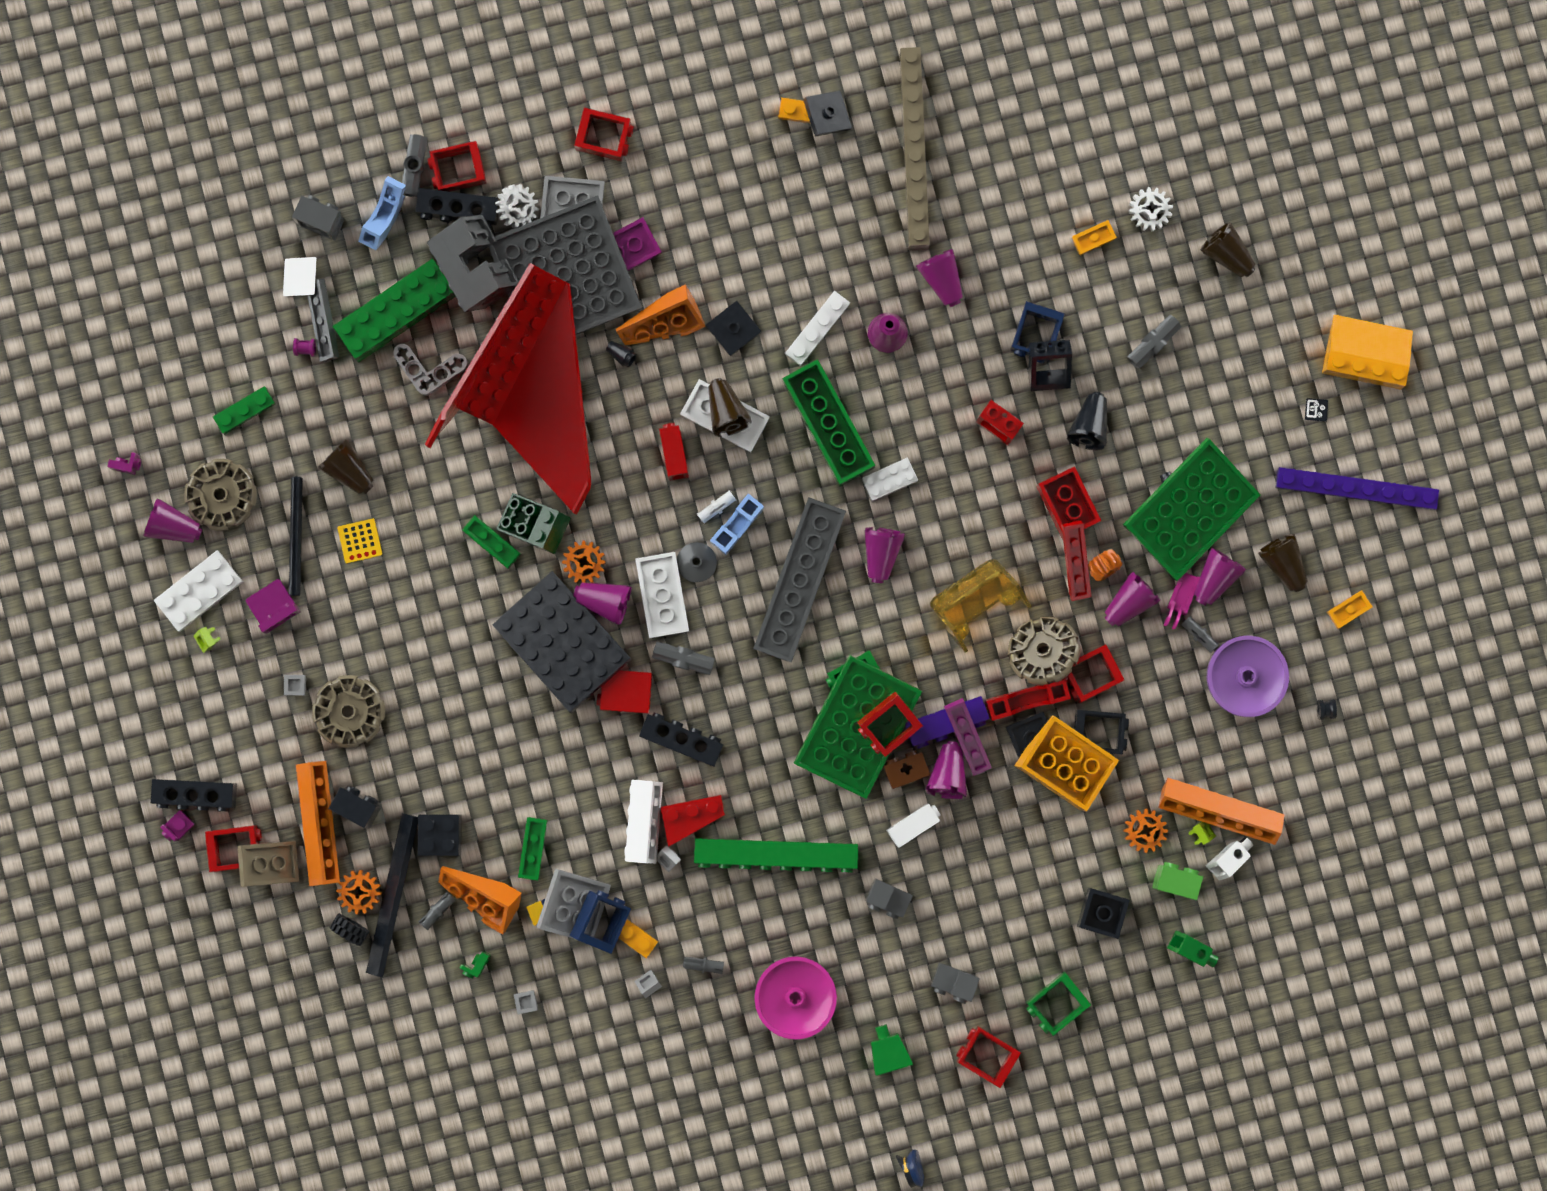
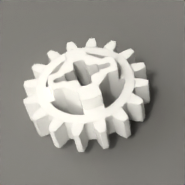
M513 184L508 186V188L502 189L503 193L498 194L497 197L500 201L495 202V205L499 206L500 209L496 210V213L502 214L499 219H505L506 226L512 224V228H517L532 222L531 219L537 217L534 212L539 210V208L535 207L538 200H533L534 192L528 193L529 187L522 189V184L516 185V187ZM515 205H522L521 207H518V208H516V207H515V208H512V206H515Z
M1148 187L1146 193L1141 189L1139 191L1140 196L1136 194L1133 196L1135 201H1131L1129 204L1133 208L1128 212L1129 214H1134L1131 221L1137 220L1136 227L1143 225V231L1150 227L1151 232H1153L1155 226L1160 230L1163 227L1162 223L1167 225L1169 222L1167 218L1172 216L1169 210L1173 208V205H1168V202L1171 200L1170 197L1164 198L1166 192L1159 194L1158 188L1151 192V188ZM1145 198V204L1138 206L1139 202ZM1148 206H1151V209H1155L1153 213L1147 210ZM1163 213V216L1156 221V215Z

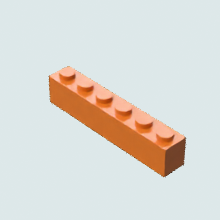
M326 761L297 764L296 772L309 886L340 883L332 810L328 809L331 805L327 763Z
M1167 778L1162 788L1158 806L1160 809L1276 845L1282 834L1285 816L1276 811L1171 778Z

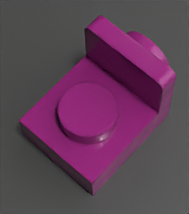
M132 452L129 464L128 460L123 458L109 459L107 467L111 470L135 475L136 470L139 471L141 467L140 455Z
M179 810L160 828L163 830L162 835L168 841L173 840L175 842L179 841L195 823L182 810Z

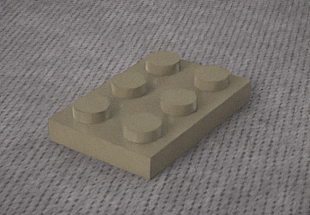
M296 841L237 846L241 887L299 882Z

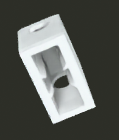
M1244 837L1240 842H1232L1205 866L1219 881L1229 878L1250 858L1251 855L1247 851L1253 847V843L1247 837Z

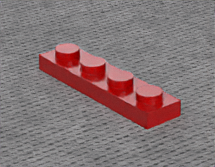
M1081 520L1061 524L1070 599L1076 601L1090 598L1091 587L1084 524Z

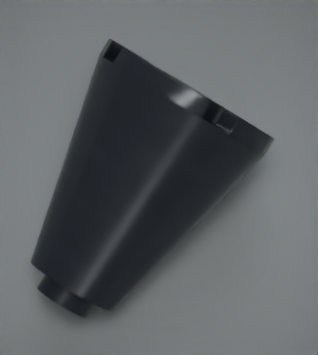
M1093 392L1087 396L1067 435V440L1073 445L1079 447L1080 443L1086 445L1085 449L1102 450L1106 446L1107 398L1104 397V394Z

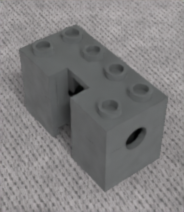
M483 215L460 217L427 241L431 254L437 260L440 271L445 275L450 289L454 292L458 299V304L464 312L488 308L514 290L519 282L507 259L493 263L484 261L472 271H469L466 266L469 260L496 242Z

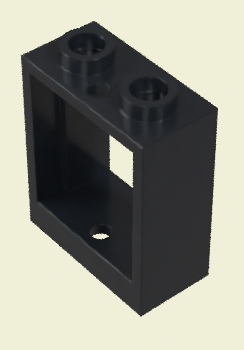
M1070 340L1029 343L1028 379L1030 390L1071 389L1072 349ZM1065 358V369L1036 371L1037 360Z
M1075 710L1074 730L1084 735L1085 716L1118 719L1116 749H1102L1110 754L1123 755V751L1127 750V739H1124V734L1129 728V719L1126 718V714Z

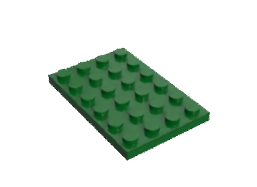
M1206 438L1126 520L1123 526L1175 581H1178L1261 494L1209 438Z
M849 654L794 764L867 799L889 754L886 757L882 753L877 754L871 747L872 740L869 737L865 739L858 731L860 726L857 722L894 692L899 695L912 711L922 690ZM894 704L867 727L885 747L900 735L907 722V718Z

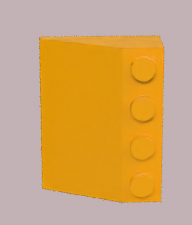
M1333 315L1322 374L1401 390L1407 383L1413 331Z
M1052 715L1025 748L1014 766L1077 809L1087 812L1119 760Z

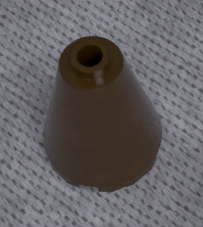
M1230 222L1218 228L1211 235L1210 241L1206 240L1200 249L1203 254L1239 277H1249L1255 271L1254 266L1256 263Z
M722 378L712 380L708 386L714 435L722 437L721 433H727L730 436L745 430L748 427L747 423L751 424L752 421L727 380H722Z
M346 439L318 466L322 472L358 494L362 492L366 494L373 487L371 484L374 481L350 442Z
M1295 534L1285 535V540H1279L1278 538L1260 549L1261 552H1258V554L1289 591L1299 592L1306 588L1305 584L1308 580Z

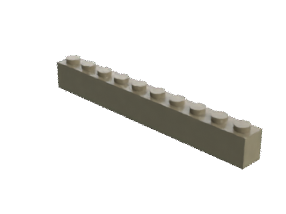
M900 48L908 250H928L930 244L921 48Z

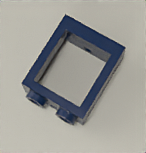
M1026 301L1010 350L1014 351V354L1019 357L1029 356V348L1018 345L1027 314L1054 322L1055 327L1050 341H1056L1065 313ZM1050 359L1037 360V362L1044 364L1045 361L1049 362Z
M589 890L569 936L612 954L631 908L625 906L626 902L617 897L611 900L608 898L609 894L598 890L595 893ZM598 901L616 907L602 940L584 933Z

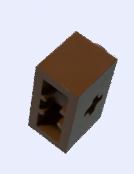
M915 750L905 754L906 758L898 761L897 757L886 761L887 765L883 768L891 789L930 775L922 752L917 754ZM904 763L907 766L911 765L912 769L909 770L908 775L900 771Z

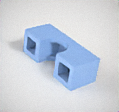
M747 494L730 519L712 537L710 543L727 555L764 510V506L750 494Z

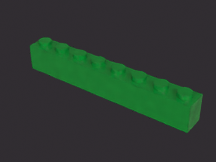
M695 838L694 863H698V867L711 868V864H719V868H731V865H739V869H751V865H760L759 869L772 870V866H780V870L792 871V867H800V871H812V867H819L821 872H833V868H841V872L853 873V869H858V844Z

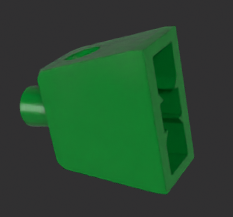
M1177 930L1167 946V949L1202 967L1207 964L1213 968L1218 962V956L1212 954L1213 949Z
M887 1024L875 1027L878 1039L871 1041L875 1075L878 1076L913 1065L899 1034L890 1035Z

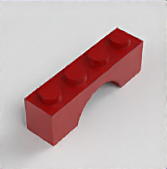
M1062 679L1058 682L1052 681L1046 685H1035L985 699L989 717L994 721L1034 707L1071 699L1066 679Z

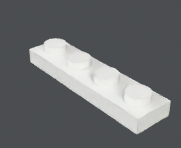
M834 291L785 352V355L799 366H802L844 313L850 302Z

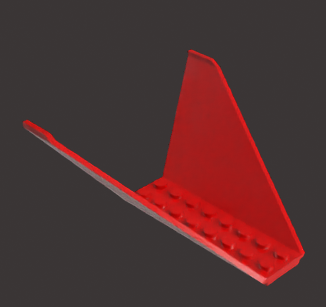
M530 263L441 411L425 442V446L431 449L436 437L456 413L462 410L492 424L567 507L577 515L591 488V471L570 284Z

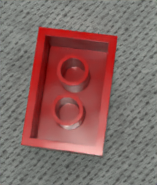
M1075 466L1036 486L1062 540L1061 524L1081 520L1084 524V530L1102 521Z

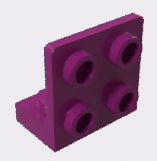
M276 579L245 600L260 624L258 627L265 634H268L301 612L280 579Z

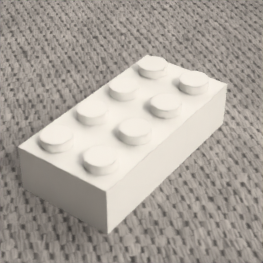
M907 457L863 477L862 482L873 502L918 482V479Z

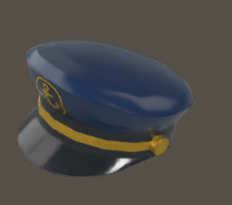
M912 1150L907 1157L896 1155V1159L904 1171L909 1186L911 1188L915 1186L922 1187L924 1184V1174L918 1150Z

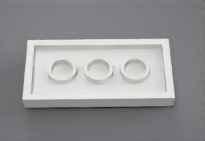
M699 379L680 415L713 432L708 392L710 384ZM741 401L750 415L752 423L748 422V427L739 433L730 436L727 433H721L722 438L751 453L770 416Z
M216 550L154 599V602L176 630L181 632L242 584L243 581L223 555Z
M670 552L636 558L649 638L689 632L676 553Z

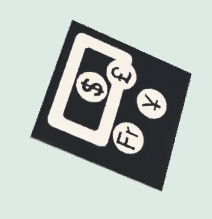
M1306 398L1305 420L1327 422L1328 400Z

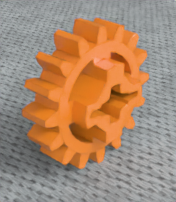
M585 540L582 541V545L574 542L575 548L568 546L569 554H563L567 558V560L562 561V564L567 565L563 571L570 572L568 578L575 577V583H578L579 580H582L583 583H586V580L594 583L593 577L599 579L598 572L605 571L601 567V565L606 564V561L601 560L605 555L604 553H598L600 550L599 546L593 548V542H590L589 545H586ZM585 549L582 554H574L579 550ZM592 552L597 557V564L591 559ZM587 558L590 565H584L582 568L578 560ZM571 562L576 564V572L572 570ZM588 570L594 571L589 575L583 576L584 573Z
M1144 809L1143 814L1136 810V816L1130 814L1131 821L1124 822L1128 825V828L1123 829V832H1128V836L1124 839L1131 840L1129 846L1136 845V851L1138 852L1141 848H1143L1144 853L1148 852V848L1154 852L1156 845L1162 847L1161 840H1167L1163 836V833L1168 832L1167 829H1163L1167 822H1161L1162 815L1156 817L1155 810H1152L1150 814H1148V809ZM1145 817L1153 819L1156 823H1148ZM1137 821L1138 826L1136 830L1132 832L1133 825ZM1143 826L1152 828L1148 831V836L1146 834H1138L1144 829ZM1159 830L1158 837L1154 841L1153 836L1155 832ZM1142 838L1147 845L1141 844L1135 839Z
M359 870L358 875H356L355 871H351V877L344 875L346 881H340L339 884L342 886V889H337L336 892L341 893V896L337 900L344 901L341 907L348 906L347 912L350 913L355 909V914L358 915L362 909L365 914L368 913V907L373 910L375 908L373 903L380 902L376 897L382 895V892L377 891L381 884L374 883L377 877L370 878V872L363 875V870ZM356 879L355 884L351 888H347L348 884ZM365 880L371 885L372 889L365 885ZM360 887L361 891L368 892L360 895L358 898V894L351 891L357 890ZM346 895H349L353 899V904L348 900ZM371 897L370 901L362 906L364 899Z

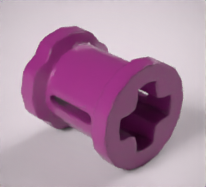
M294 338V356L310 354L311 357H315L316 340L311 339L308 341Z

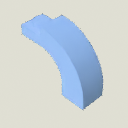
M389 176L385 179L378 204L371 217L363 225L358 242L374 250L379 248L389 234L405 199L403 195L406 187L405 184Z

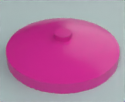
M786 957L774 962L760 976L755 990V1006L759 1018L770 1031L787 1039H804L817 1034L829 1023L836 1008V988L831 976L820 964L805 957Z

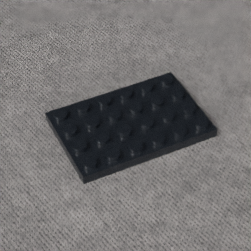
M551 571L492 625L572 714L632 659L583 605L576 602V597H573L574 594Z

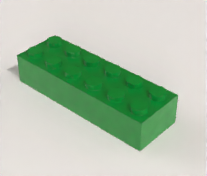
M432 258L336 323L333 328L359 363L456 296L450 289L446 277Z
M818 359L782 378L785 388L839 487L875 468L874 461Z

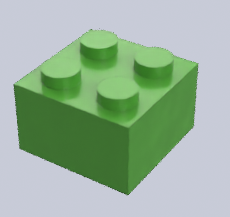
M1164 862V865H1158L1152 886L1153 889L1193 900L1198 899L1203 876L1198 875L1199 871L1185 867L1182 871L1178 869L1179 865Z

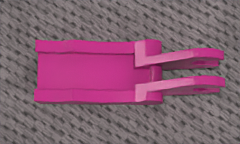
M1185 573L1177 581L1167 606L1169 611L1164 626L1169 624L1173 611L1177 612L1172 629H1176L1181 614L1187 615L1200 577Z

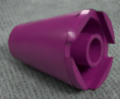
M953 249L944 251V254L935 255L919 263L916 267L942 303L953 307L961 303L960 299L963 298L955 254Z
M880 314L869 324V341L880 352L891 353L899 350L907 340V326L904 320L896 314Z
M157 498L143 536L193 543L194 539L199 540L202 529L199 528V523Z
M873 527L865 528L868 577L872 578V582L884 583V580L889 579L905 538V533L886 528H879L877 531H874Z
M1212 548L1209 551L1194 593L1197 596L1195 600L1204 606L1207 603L1212 605L1244 574L1246 568L1236 561L1234 562L1222 552Z
M1133 571L1105 610L1107 616L1104 618L1110 625L1114 626L1116 624L1119 627L1158 604L1161 599L1158 595L1155 596L1148 584Z
M582 582L580 586H576L573 597H576L577 603L614 624L620 625L627 610L626 606L630 600L632 587L628 585Z
M948 741L947 744L942 745L926 787L928 794L935 796V793L941 795V798L963 799V796L966 797L964 758L959 743Z

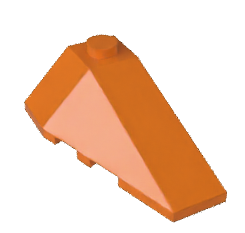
M683 285L663 295L618 327L616 332L626 346L649 342L653 338L662 337V339H667L671 335H689L704 328L705 323L694 297L687 286Z
M442 866L440 869L438 882L455 898L464 900L469 905L467 908L471 912L475 910L483 917L481 921L501 934L506 932L519 908L521 892L505 883L445 866Z

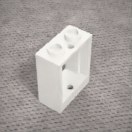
M926 804L886 831L899 848L940 821L938 817L941 814L935 805L930 806V804Z

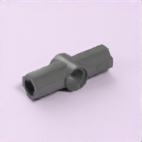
M410 135L407 156L404 160L402 183L406 187L403 195L408 197L418 196L421 175L424 171L423 163L428 138L422 135ZM418 162L419 166L417 169L411 170L409 169L410 164Z
M1171 315L1166 317L1127 356L1129 362L1137 369H1140L1182 327L1179 321Z
M656 642L652 655L653 659L706 675L711 674L715 658L695 653L694 650L680 646L674 647L662 642Z

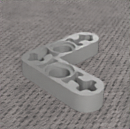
M399 344L393 351V355L417 391L424 396L434 393L463 373L468 367L466 357L462 354H455L427 373L408 345ZM400 349L408 350L406 355L411 360L405 366L403 365V363H406L405 359L402 356L398 357ZM456 359H463L464 361L462 362V367H454L452 370L455 373L451 374V371L448 367H446V365L449 364L450 367H452L456 364ZM413 364L418 365L420 368L419 373L416 375L409 373V367ZM441 369L446 370L448 373L447 378L444 380H439L436 376L437 372ZM432 375L433 378H434V380H435L438 384L435 386V384L432 382V383L429 384V386H428V387H429V390H427V391H426L425 389H422V390H421V389H420V388H422V384H421V383L424 382V381H425L426 383H429L430 381H432L431 378H429V377Z

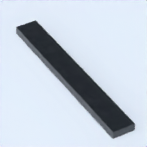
M402 813L366 969V973L377 977H383L418 825L417 816Z

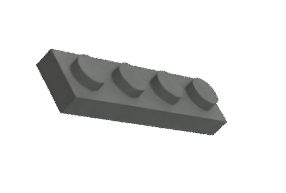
M325 279L315 280V294L307 296L320 362H327L338 358L339 352Z

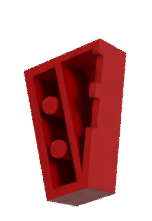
M718 795L662 806L661 811L668 847L724 816L722 796Z

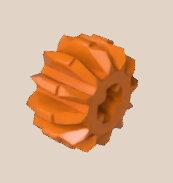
M1112 549L1104 551L1089 561V574L1097 581L1105 580L1121 568L1123 563L1120 560V556Z

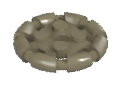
M213 459L210 463H203L198 466L190 475L191 479L185 486V504H188L190 516L201 526H208L210 530L226 531L230 527H238L252 514L250 511L253 505H256L257 489L253 485L252 475L241 464L237 465L233 463V460ZM215 469L216 474L210 476L209 471ZM229 470L234 472L232 478L226 475ZM198 481L204 483L201 490L195 488ZM244 483L246 489L240 490L238 484ZM219 489L225 491V497L222 500H217L215 497V493ZM200 499L202 505L197 506L195 501ZM241 500L246 502L243 509L238 507ZM208 512L214 514L212 519L207 518ZM231 513L232 518L226 520L224 515Z
M1044 616L1038 620L1033 621L1031 619L1025 622L1016 630L1017 633L1014 637H1011L1008 645V657L1011 660L1009 664L1014 673L1021 679L1025 678L1028 683L1035 685H1046L1048 682L1061 681L1072 672L1071 668L1074 664H1077L1080 656V644L1077 643L1078 636L1069 624L1062 623L1060 619ZM1042 627L1043 631L1035 633V628ZM1058 629L1059 631L1056 634L1053 630ZM1067 641H1068V642H1069V645L1064 646V645H1063V642H1067ZM1040 647H1049L1046 653H1038ZM1024 653V657L1018 659L1019 654ZM1063 657L1067 659L1065 664L1060 662ZM1030 666L1034 668L1032 672L1028 671ZM1052 670L1053 673L1045 675V671Z
M355 675L339 676L338 679L325 683L316 694L318 697L312 706V718L318 727V733L330 744H338L341 748L359 747V744L363 742L368 743L380 731V724L385 718L384 700H381L379 696V690L367 679L361 680ZM341 686L343 692L337 695L335 689ZM355 686L361 688L359 694L352 692ZM371 697L374 704L369 706L366 699ZM325 699L330 700L328 708L323 706ZM346 706H351L354 710L351 717H345L343 714V709ZM369 715L374 717L372 724L366 723ZM329 716L331 724L325 725L323 719ZM360 729L362 734L356 737L353 731ZM337 730L344 731L342 737L336 735Z

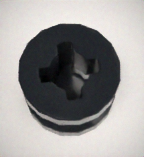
M1330 699L1326 702L1323 700L1317 701V716L1319 720H1324L1327 717L1336 719L1337 706L1335 699Z

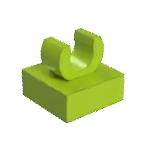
M206 627L201 628L194 635L203 653L210 651L221 639L220 637L212 638L210 635L216 630L214 627L210 629Z
M1201 821L1188 833L1189 835L1193 833L1198 835L1199 839L1194 842L1195 845L1201 842L1204 845L1216 837L1211 826Z

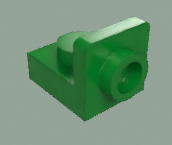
M485 951L481 954L477 953L472 962L473 968L466 964H461L460 969L464 970L462 974L471 979L474 976L480 977L491 955Z

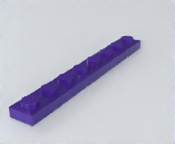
M1279 467L1277 470L1275 488L1430 510L1437 509L1439 489Z

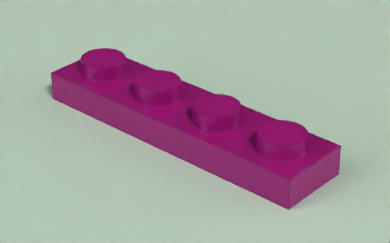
M963 698L945 705L944 708L973 776L991 769V764Z

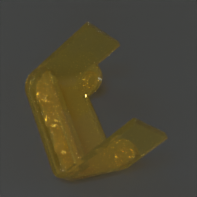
M994 559L981 564L936 595L930 602L931 608L941 623L965 653L968 649L962 639L966 638L970 632L967 623L1000 601L1003 605L1008 606L1021 600L1028 609L1032 607L1017 581Z

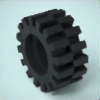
M340 913L337 914L329 927L340 937L358 946L363 944L369 934V930L361 924Z

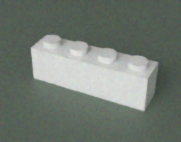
M632 780L629 789L630 805L628 807L629 819L626 828L627 844L624 850L625 861L653 864L657 862L663 782Z

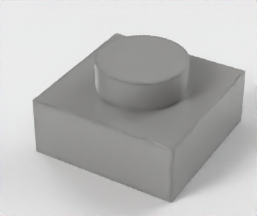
M284 675V695L305 696L306 675Z
M667 845L657 855V861L668 872L681 860L676 852Z
M649 970L634 981L645 999L662 987L652 970Z
M534 990L513 994L517 1014L538 1010Z

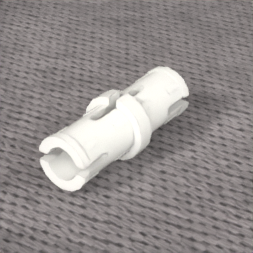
M728 490L717 500L714 501L713 499L711 504L697 513V515L705 524L718 513H723V509L737 500Z

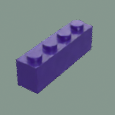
M982 696L965 701L975 728L986 725L985 720H988L989 716ZM943 709L918 718L923 727L910 736L909 740L912 746L916 745L919 749L929 745V740L936 739L938 742L947 739V734L954 732L946 710ZM907 722L905 728H909L912 724Z

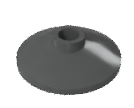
M693 542L687 544L680 550L677 556L678 570L681 576L690 582H703L709 579L715 572L717 566L716 555L704 543ZM699 558L700 564L694 565L693 559Z

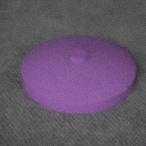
M1240 636L1225 642L1214 652L1207 668V685L1215 702L1225 711L1240 717L1260 716L1274 709L1282 701L1289 684L1288 665L1280 650L1271 642L1256 636Z

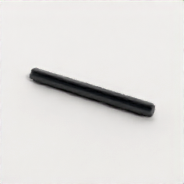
M299 476L291 478L290 596H300L303 478Z

